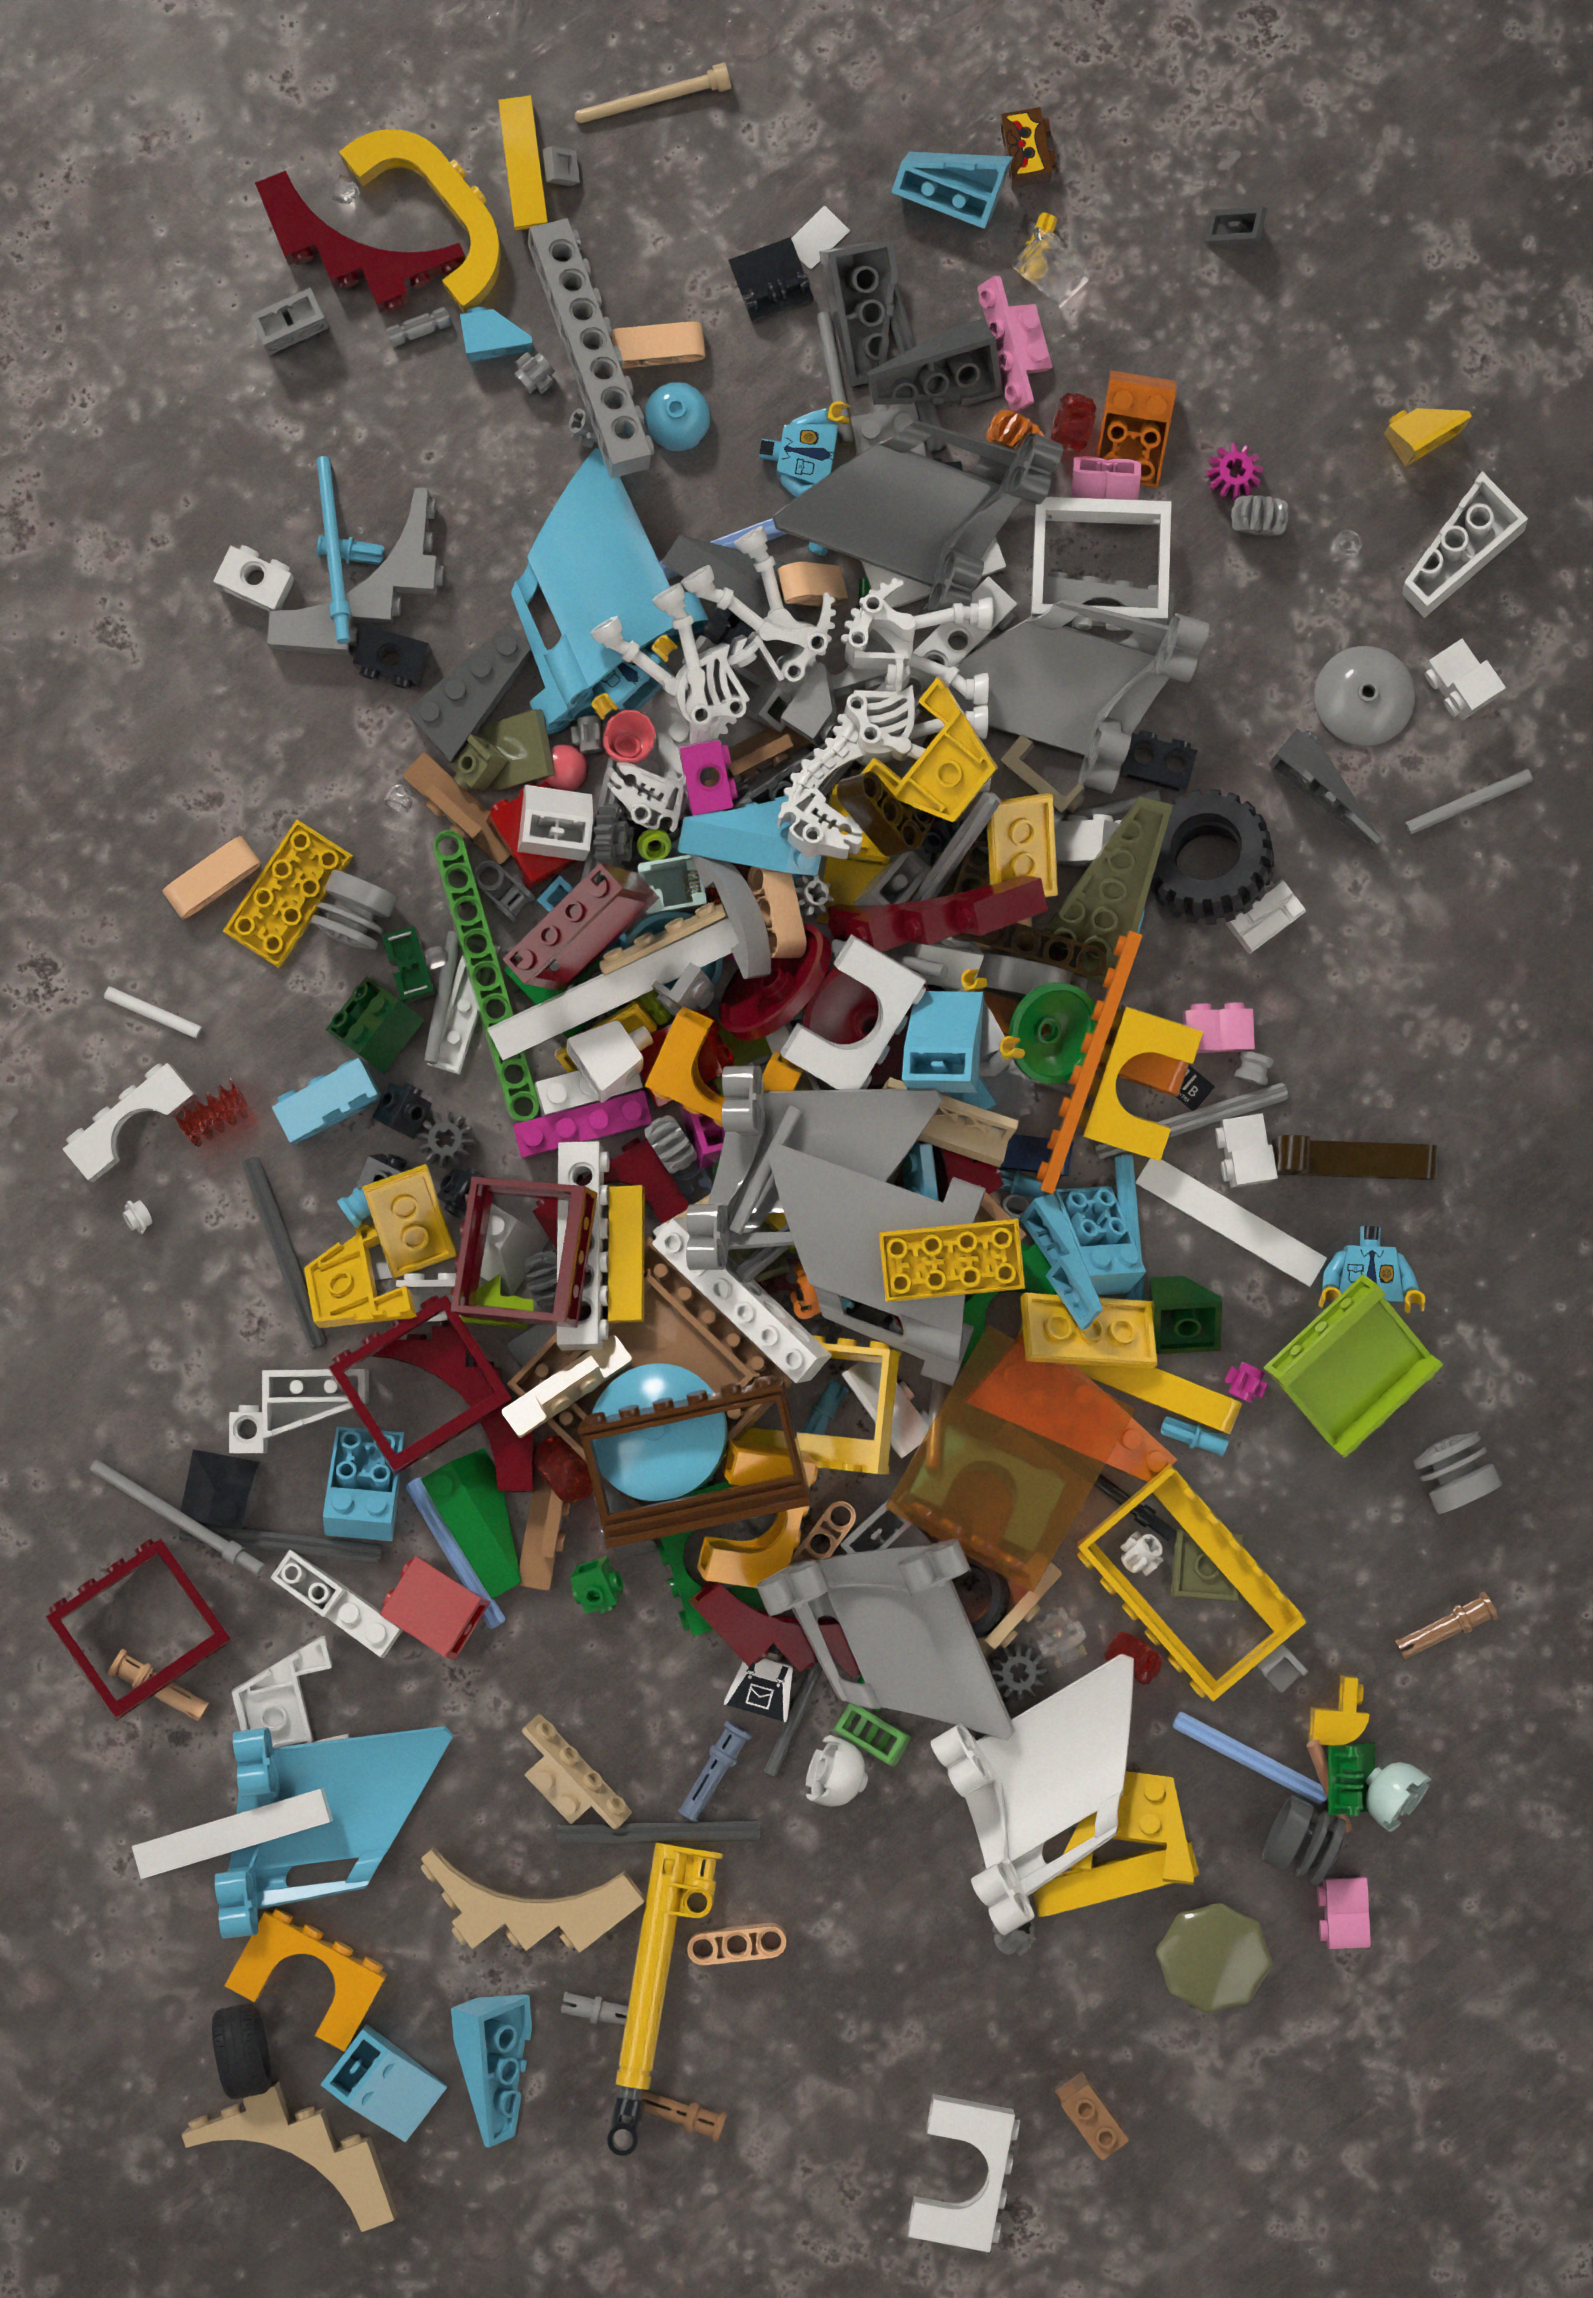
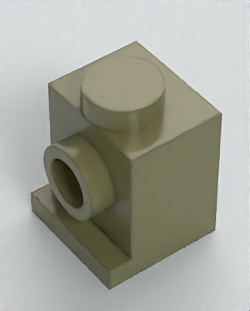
M470 734L466 739L468 744L450 767L457 773L454 780L461 787L467 790L474 788L486 791L509 760L488 739Z

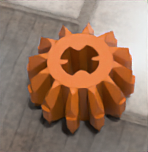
M1000 410L989 424L986 439L990 443L1017 451L1028 433L1033 432L1043 437L1044 434L1039 430L1038 425L1033 424L1030 419H1026L1020 413L1016 414L1012 410Z

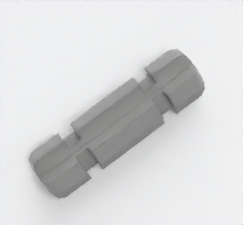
M442 307L434 310L432 315L426 313L404 321L402 326L396 324L388 327L386 332L391 345L397 346L405 343L407 338L411 341L435 332L434 328L437 327L443 329L450 326L452 322L448 310Z

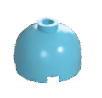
M671 382L660 386L651 394L645 406L644 423L648 435H650L653 441L661 445L662 448L669 451H685L699 444L700 440L707 434L710 428V409L706 398L695 387L687 383Z

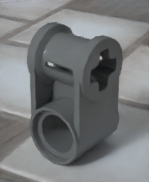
M484 861L476 867L474 879L477 887L512 923L517 920L516 915L529 901L534 902L536 900V897L524 885L508 874L496 862ZM486 869H494L499 873V880L492 886H485L480 881L482 872ZM518 895H520L510 906H508Z

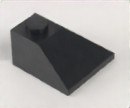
M193 1449L181 1512L193 1520L240 1530L247 1529L260 1462Z

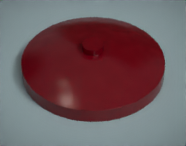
M803 924L807 942L804 955L801 958H771V974L767 977L743 979L740 969H737L724 991L719 1008L720 1022L733 1037L742 1041H751L773 1033L796 1016L816 993L828 971L832 950L828 938L815 926Z
M834 967L826 973L818 990L804 1006L802 1025L836 1044L858 1042L872 1031L877 1022L879 1013L877 998L873 990ZM924 983L923 986L926 988L925 991H930L927 985ZM911 1004L905 1014L908 1020L903 1030L898 1035L894 1033L887 1045L890 1046L887 1056L881 1064L875 1063L869 1073L872 1079L866 1090L882 1089L889 1077L902 1081L904 1045L913 1004Z

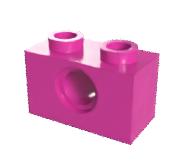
M719 739L678 746L691 814L694 816L733 808L732 799H736L738 796L734 778H727L725 766L731 765L728 746H721ZM706 767H714L718 772L717 781L710 786L703 785L700 781V773Z

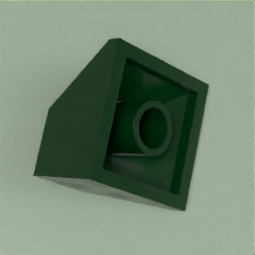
M1185 1276L1150 1278V1301H1152L1156 1354L1221 1351L1222 1297Z

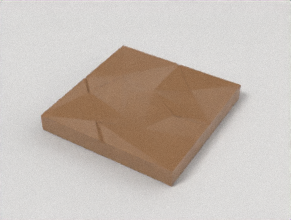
M650 1236L645 1239L644 1322L610 1323L608 1321V1338L615 1335L629 1353L633 1362L600 1384L595 1390L575 1401L567 1409L546 1421L585 1461L581 1437L578 1432L580 1423L585 1421V1416L593 1413L599 1397L607 1386L621 1374L633 1368L654 1363L679 1366L696 1374L715 1393L720 1392V1387L727 1384L740 1383L741 1387L753 1385L754 1380L770 1375H773L775 1380L784 1378L786 1390L794 1382L652 1245L654 1240ZM608 1279L603 1283V1286H608ZM590 1306L580 1307L578 1321L589 1318L591 1315ZM603 1306V1319L607 1320L608 1306ZM556 1332L507 1385L522 1397L590 1350L562 1351L557 1346ZM775 1401L725 1411L727 1443L724 1455L727 1452L729 1441H738ZM601 1473V1476L610 1484V1482ZM610 1484L633 1508L661 1503L635 1499Z

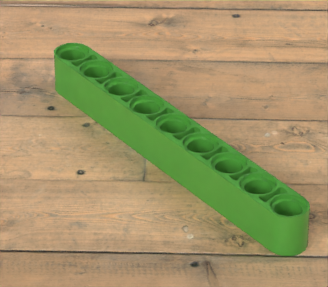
M451 830L443 831L435 838L433 855L505 1106L510 1118L515 1122L529 1121L537 1115L539 1102L525 1053L522 1051L502 1060L488 1032L489 1027L514 1015L465 844L457 832ZM444 839H451L457 844L458 851L452 856H446L439 850V843ZM452 872H462L467 878V884L462 888L452 887L448 881V876ZM462 904L472 905L476 910V917L471 921L462 920L458 915V907ZM472 936L481 937L485 942L486 948L481 953H472L467 947V940ZM480 969H490L494 973L495 981L492 985L483 986L478 983L476 974ZM491 1001L500 1002L504 1007L503 1016L498 1019L489 1017L486 1013V1004ZM509 1066L519 1067L523 1073L522 1081L517 1084L509 1083L504 1077L505 1069ZM519 1098L528 1099L532 1104L530 1115L519 1116L514 1110V1102Z

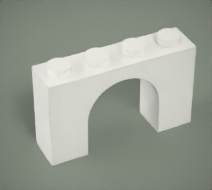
M851 934L833 964L837 969L868 986L875 993L879 1013L874 1028L865 1038L858 1042L836 1044L797 1023L780 1053L785 1059L838 1090H866L872 1079L869 1073L875 1063L881 1064L890 1049V1046L887 1044L893 1034L898 1035L903 1030L908 1020L905 1014L911 1004L917 1005L926 990L923 985L926 980Z
M936 2094L932 2095L926 2127L927 2134L971 2143L986 2158L988 2174L982 2189L974 2197L964 2202L948 2203L914 2196L908 2225V2237L990 2252L991 2243H998L1001 2223L996 2222L998 2208L1004 2209L1007 2196V2188H1002L1004 2174H1011L1013 2154L1008 2153L1010 2140H1017L1020 2120L1014 2119L1015 2113L1013 2109Z

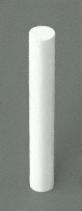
M109 986L105 992L104 999L197 1039L201 1032L202 1026Z

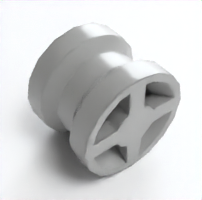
M1242 1050L1240 1055L1241 1067L1236 1070L1234 1077L1251 1084L1267 1086V1070L1272 1067L1274 1060L1258 1053Z

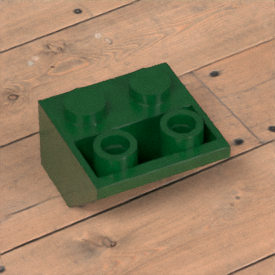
M366 976L353 990L352 995L341 1010L334 1015L331 1023L325 1030L382 1073H385L425 1019Z

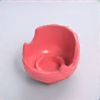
M623 710L609 719L603 738V746L606 749L607 755L616 762H628L637 765L648 758L652 751L656 735L655 728L649 717L637 710Z
M568 744L550 747L555 776L538 780V784L540 785L547 781L551 789L576 792L586 782L588 777L589 765L584 753H581L573 745Z

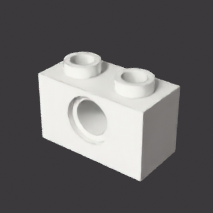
M230 545L213 581L217 588L268 612L281 610L295 582L293 575L289 573L290 567L274 559L270 563L258 558L260 554L247 546L241 545V548L237 549ZM253 571L264 572V578L261 583L257 585L248 583V576Z

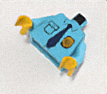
M835 401L829 408L816 410L792 420L790 425H784L781 441L761 440L759 458L778 461L777 478L781 479L782 485L795 497H798L832 473L838 436V425L834 423L839 422L846 425L850 423L851 418L841 416L843 409L850 408L849 404Z
M662 635L655 642L652 641L640 649L641 652L673 676L661 660L663 659L667 662L670 652L678 649V646L669 637ZM624 661L593 687L595 694L591 706L602 720L605 719V714L609 713L612 709L615 711L618 709L620 712L623 710L638 711L662 688V685L632 661L629 663Z
M1361 1226L1360 1246H1345L1343 1251H1339L1334 1255L1324 1270L1323 1292L1318 1305L1323 1308L1325 1300H1331L1332 1302L1336 1300L1362 1274L1380 1286L1386 1295L1384 1297L1388 1302L1400 1303L1403 1302L1404 1297V1311L1406 1313H1410L1411 1303L1419 1304L1421 1312H1423L1425 1309V1296L1419 1291L1416 1276L1404 1255L1397 1253L1396 1247L1380 1246L1381 1227Z

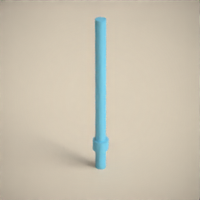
M321 456L317 458V468L332 602L329 604L330 618L335 623L337 643L347 644L350 642L348 619L351 617L350 604L345 599L331 464L329 457Z

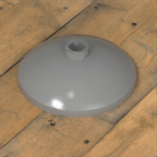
M1357 646L1338 653L1323 667L1315 684L1314 703L1321 723L1334 737L1354 746H1375L1392 739L1406 726L1415 705V687L1408 669L1396 656L1377 647ZM1370 687L1374 692L1373 697H1365L1362 694V688Z

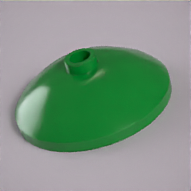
M1053 982L1035 988L1022 999L1012 1016L1008 1036L1020 1038V1042L1015 1045V1048L1024 1049L1025 1055L1023 1058H1013L1023 1074L1030 1079L1044 1084H1059L1070 1080L1075 1064L1081 1066L1085 1053L1080 1051L1086 1032L1092 1034L1096 1024V1020L1091 1019L1095 1004L1088 994L1074 985ZM1045 1024V1031L1041 1034V1028Z

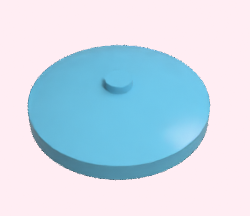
M647 1364L628 1370L613 1380L599 1397L593 1413L605 1412V1415L609 1416L619 1414L618 1410L620 1408L630 1405H639V1409L653 1406L652 1402L662 1398L671 1397L674 1402L687 1399V1394L699 1390H706L707 1394L715 1392L705 1381L687 1369L671 1364ZM725 1412L595 1439L593 1443L600 1472L615 1488L635 1499L647 1502H666L686 1497L702 1487L712 1477L721 1463L727 1443Z

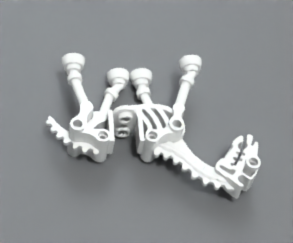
M763 526L749 531L736 540L734 544L743 554L748 553L751 559L755 558L756 562L753 565L757 572H761L770 606L768 616L764 619L733 595V590L727 587L723 590L715 588L712 582L714 574L710 565L696 570L684 578L681 583L667 588L652 599L653 604L660 611H666L668 616L672 615L674 617L671 621L673 628L679 631L686 663L679 670L676 677L670 675L641 652L638 643L633 640L630 643L623 640L624 637L621 634L623 628L619 616L606 620L589 633L597 643H603L605 648H610L622 654L621 659L628 663L630 661L635 663L660 683L667 693L673 695L678 711L688 720L690 744L718 739L719 734L728 733L727 722L735 724L737 722L736 718L742 717L745 714L746 702L750 699L730 665L738 664L739 668L748 665L757 658L754 652L758 650L775 679L780 682L786 678L789 681L796 682L807 676L805 668L808 665L811 667L817 666V661L814 658L817 654L825 655L828 642L832 640V637L827 632L828 629L835 628V624L830 622V617L835 616L836 611L831 609V603L835 602V598L829 596V593L824 592L822 611L816 627L809 622L796 621L790 612L784 608L773 568L776 562L774 557L769 556L766 552L768 549L765 543L767 535ZM683 587L690 593H695L697 598L700 597L716 602V606L723 610L728 608L752 627L756 633L752 632L748 638L744 635L734 637L731 646L722 642L698 654L691 626L694 620L692 615L687 614L684 609L686 604L683 600L685 598ZM762 640H781L794 643L795 646L775 663ZM714 660H715V677H716V683H717L718 689H719L720 694H721L720 696L717 695L716 690H715L714 677H713ZM727 679L729 680L730 684L735 690V693L729 690ZM687 683L689 687L688 691L685 690ZM617 763L618 769L625 776L633 774V780L639 786L642 785L648 791L651 790L654 794L658 795V797H655L649 793L646 794L640 788L637 789L630 782L624 783V780L612 767L608 768L607 775L617 785L608 782L607 786L625 805L626 812L636 823L656 830L659 828L660 820L667 816L669 819L666 826L671 832L676 830L678 822L685 817L684 810L687 807L690 808L683 774L679 780L670 777L662 778L632 763ZM709 767L704 768L700 773V781L703 785L706 780L713 779L714 777Z
M894 577L891 579V584L886 585L882 582L880 583L879 591L876 592L874 589H871L867 596L860 598V610L856 608L851 610V616L854 618V621L848 620L844 626L850 632L841 636V642L846 644L845 661L852 665V669L887 670V676H885L884 691L854 690L853 694L847 699L844 714L838 715L837 721L842 726H834L833 733L836 736L835 739L826 738L825 745L827 748L825 750L820 748L814 749L813 755L815 758L812 761L803 759L801 761L803 770L800 773H792L790 775L793 786L784 789L783 793L789 799L788 802L781 804L776 827L781 828V825L785 822L792 823L787 840L803 856L812 858L819 854L847 859L848 853L857 854L861 848L863 830L852 817H844L827 805L826 798L818 790L827 777L840 767L854 760H857L862 765H868L873 758H877L882 763L893 759L904 761L908 757L918 760L926 749L912 744L910 740L940 732L945 724L939 719L914 725L913 685L904 689L908 685L911 674L909 666L932 676L940 677L944 680L947 687L952 685L965 697V700H972L973 704L978 705V707L973 708V711H966L965 715L979 738H987L988 673L974 675L973 679L965 680L959 675L960 670L955 666L949 668L913 654V639L916 629L951 621L955 625L963 624L964 620H969V624H976L979 629L991 631L993 618L992 597L978 599L977 603H970V607L963 606L962 603H953L952 608L912 616L908 613L896 612L884 600L904 584L902 580L898 581ZM869 637L876 640L887 653L866 652ZM991 778L980 792L990 791ZM845 831L848 835H843L840 832Z

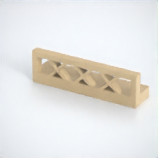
M889 1077L882 1089H907L903 1081ZM941 1095L944 1099L917 1140L1000 1167L1004 1162L1008 1141L1017 1130L1018 1120ZM992 1126H997V1127L1003 1128L1004 1130H1001V1129H998V1128H995V1127H992Z

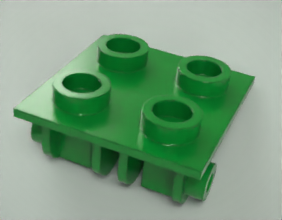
M1375 1742L1328 1746V1815L1346 1814V1816H1360V1812H1369L1366 1807V1793L1370 1786L1366 1784V1780L1375 1769Z

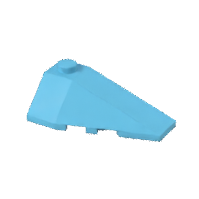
M786 796L775 798V801L761 804L755 802L746 804L745 807L738 809L718 810L683 819L678 845L680 853L779 872L817 876L821 855L819 854L812 858L803 856L799 850L795 849L788 842L789 828L792 823L785 822L781 825V828L776 827L781 804L788 802L789 799Z
M526 1994L478 1997L451 2008L454 2044L484 2146L488 2148L514 2137L521 2101V2094L517 2089L520 2072H525L527 2060L522 2059L525 2040H530L532 2032L530 1996Z

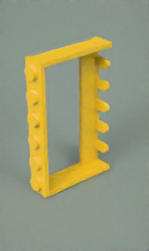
M813 1336L832 1354L830 1357L832 1359L882 1363L874 1440L796 1432L800 1450L807 1452L811 1456L817 1468L889 1475L890 1466H888L898 1362L901 1351L890 1350V1345L883 1342L870 1341L868 1348L858 1347V1340L838 1338L837 1344H826V1337ZM750 1427L738 1440L740 1442L788 1449L784 1431Z
M1171 1463L1089 1534L1077 1542L1080 1550L1077 1556L1089 1570L1095 1567L1103 1577L1099 1581L1112 1596L1116 1592L1125 1601L1122 1607L1134 1621L1138 1618L1142 1620L1148 1627L1144 1631L1148 1638L1157 1647L1163 1644L1170 1652L1167 1659L1179 1673L1185 1670L1193 1679L1189 1684L1201 1698L1207 1695L1212 1702L1306 1623L1303 1614ZM1151 1493L1159 1499L1274 1631L1218 1680L1213 1678L1095 1543L1098 1538Z

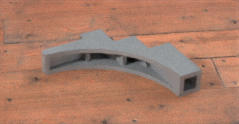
M414 487L410 514L401 537L393 550L368 579L345 594V599L350 604L351 617L348 619L350 642L338 644L336 641L335 623L330 618L329 604L332 602L330 600L321 605L298 610L270 611L267 645L271 650L351 656L352 646L357 647L359 639V627L354 626V623L394 626L395 616H400L401 596H396V593L437 594V586H443L444 566H439L436 556L426 555V552H432L433 532H428L429 519H435L436 499H431L428 488Z

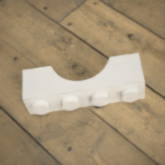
M161 1063L155 1065L145 1074L147 1080L140 1086L132 1085L119 1095L121 1101L112 1109L108 1106L103 1108L92 1118L95 1123L85 1131L83 1128L76 1130L66 1139L68 1145L63 1148V1151L88 1181L95 1182L120 1161L117 1153V1137L121 1127L129 1118L144 1111L161 1112L172 1118L198 1097L173 1065L166 1063L164 1066Z

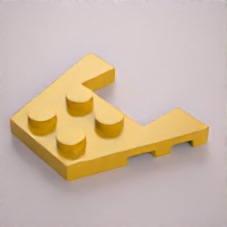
M936 677L918 702L945 724L941 731L903 779L877 758H873L861 774L870 771L874 772L897 800L948 821L956 822L997 771L998 767L944 680Z
M364 1222L355 1229V1236L343 1245L339 1242L304 1267L313 1322L319 1328L416 1317L412 1292L406 1285L377 1296L369 1248L379 1245L380 1241L373 1222L369 1225Z
M1126 1771L1123 1796L1120 1798L1118 1808L1119 1823L1117 1835L1112 1839L1167 1846L1163 1881L1194 1885V1874L1174 1778ZM1097 1811L1079 1821L1064 1854L1095 1836ZM1093 1852L1068 1869L1091 1872Z

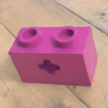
M716 1085L709 1087L712 1091L719 1094ZM680 1104L679 1109L690 1143L697 1153L696 1162L698 1168L702 1169L713 1166L715 1160L717 1159L718 1162L721 1156L725 1137L723 1127L714 1123L713 1118L702 1113L693 1114L685 1110L682 1106L683 1104Z

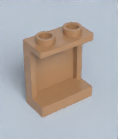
M1083 2071L1055 2091L1062 2101V2108L1100 2160H1105L1129 2142L1124 2127Z

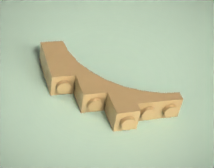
M435 1847L420 1858L424 1863L421 1869L432 1883L437 1880L445 1890L441 1895L451 1909L455 1910L458 1907L461 1911L452 1920L455 1926L452 1932L463 1946L468 1943L472 1949L505 1924L509 1928L505 1933L517 1948L522 1945L525 1951H527L559 1926L562 1931L558 1934L570 1950L575 1947L580 1953L646 1900V1897L626 1871L604 1885L578 1895L556 1899H524L498 1893L474 1882L454 1868Z
M279 2081L271 2083V2087L264 2094L242 2098L245 2108H241L240 2104H236L221 2110L222 2116L209 2120L208 2115L188 2122L190 2128H187L181 2134L186 2148L211 2141L244 2140L268 2144L294 2154L314 2166L336 2187L350 2206L361 2232L394 2221L397 2216V2211L371 2136L361 2139L360 2134H356L341 2140L342 2146L338 2147L325 2108L315 2111L314 2106L296 2112L294 2114L296 2119L292 2120Z

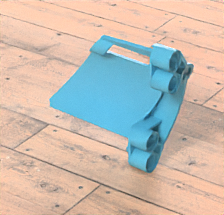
M595 448L587 457L557 501L527 556L528 565L521 578L515 581L511 591L517 612L545 685V689L530 701V706L532 710H543L547 735L564 730L571 721H577L580 717L596 715V711L591 706L595 694L593 687L625 661L621 659L622 654L610 648H605L603 643L599 644L591 637L589 633L595 627L612 617L619 616L623 628L621 631L624 637L623 640L629 643L633 640L640 645L639 650L652 641L655 642L662 635H666L674 643L680 637L678 629H674L671 622L674 617L672 615L668 616L666 611H660L652 602L655 596L670 587L620 476L610 479L603 456L598 448ZM539 585L561 632L560 640L550 650L546 649L527 606L535 596ZM685 592L683 600L686 606L684 609L687 614H691L694 623L691 626L693 635H696L703 631L709 619L700 599L697 598L695 593Z
M443 1726L274 1748L268 1727L234 1731L233 1747L238 1765L237 1782L239 1789L236 1814L324 1788L333 1821L231 1852L228 1871L215 1874V1893L219 1904V1928L222 1939L258 1935V1909L366 1888L454 1735ZM359 1858L347 1880L289 1887L286 1884V1876L293 1866Z

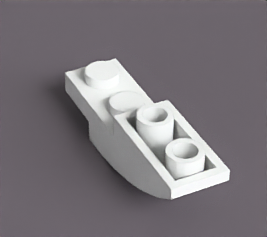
M289 1550L270 1577L379 1657H385L403 1631L379 1615L380 1610L292 1550Z

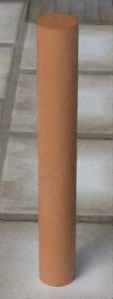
M1312 1740L1306 1746L1327 1798V1759L1320 1741ZM1346 1814L1333 1815L1334 1818L1339 1817L1346 1821L1344 1834L1353 1829Z

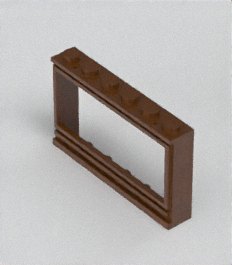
M773 1375L755 1379L753 1385L741 1387L740 1383H732L720 1387V1392L707 1394L706 1390H699L687 1394V1399L673 1402V1398L668 1397L652 1402L653 1406L639 1409V1405H630L620 1408L618 1410L619 1414L606 1416L605 1412H598L585 1416V1421L580 1423L578 1432L581 1437L599 1511L606 1548L810 1506L811 1493L784 1378L775 1380ZM777 1402L793 1469L792 1475L610 1513L593 1440L762 1403Z

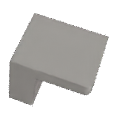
M1280 1644L1255 1666L1279 1692H1284L1300 1675L1305 1676L1309 1672L1283 1644Z

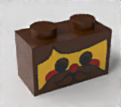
M1041 107L1001 114L1000 130L1005 156L1013 157L1008 170L1011 188L1050 182L1052 170H1057V162L1054 149L1048 150L1046 138L1051 137L1050 123L1048 117L1042 118Z

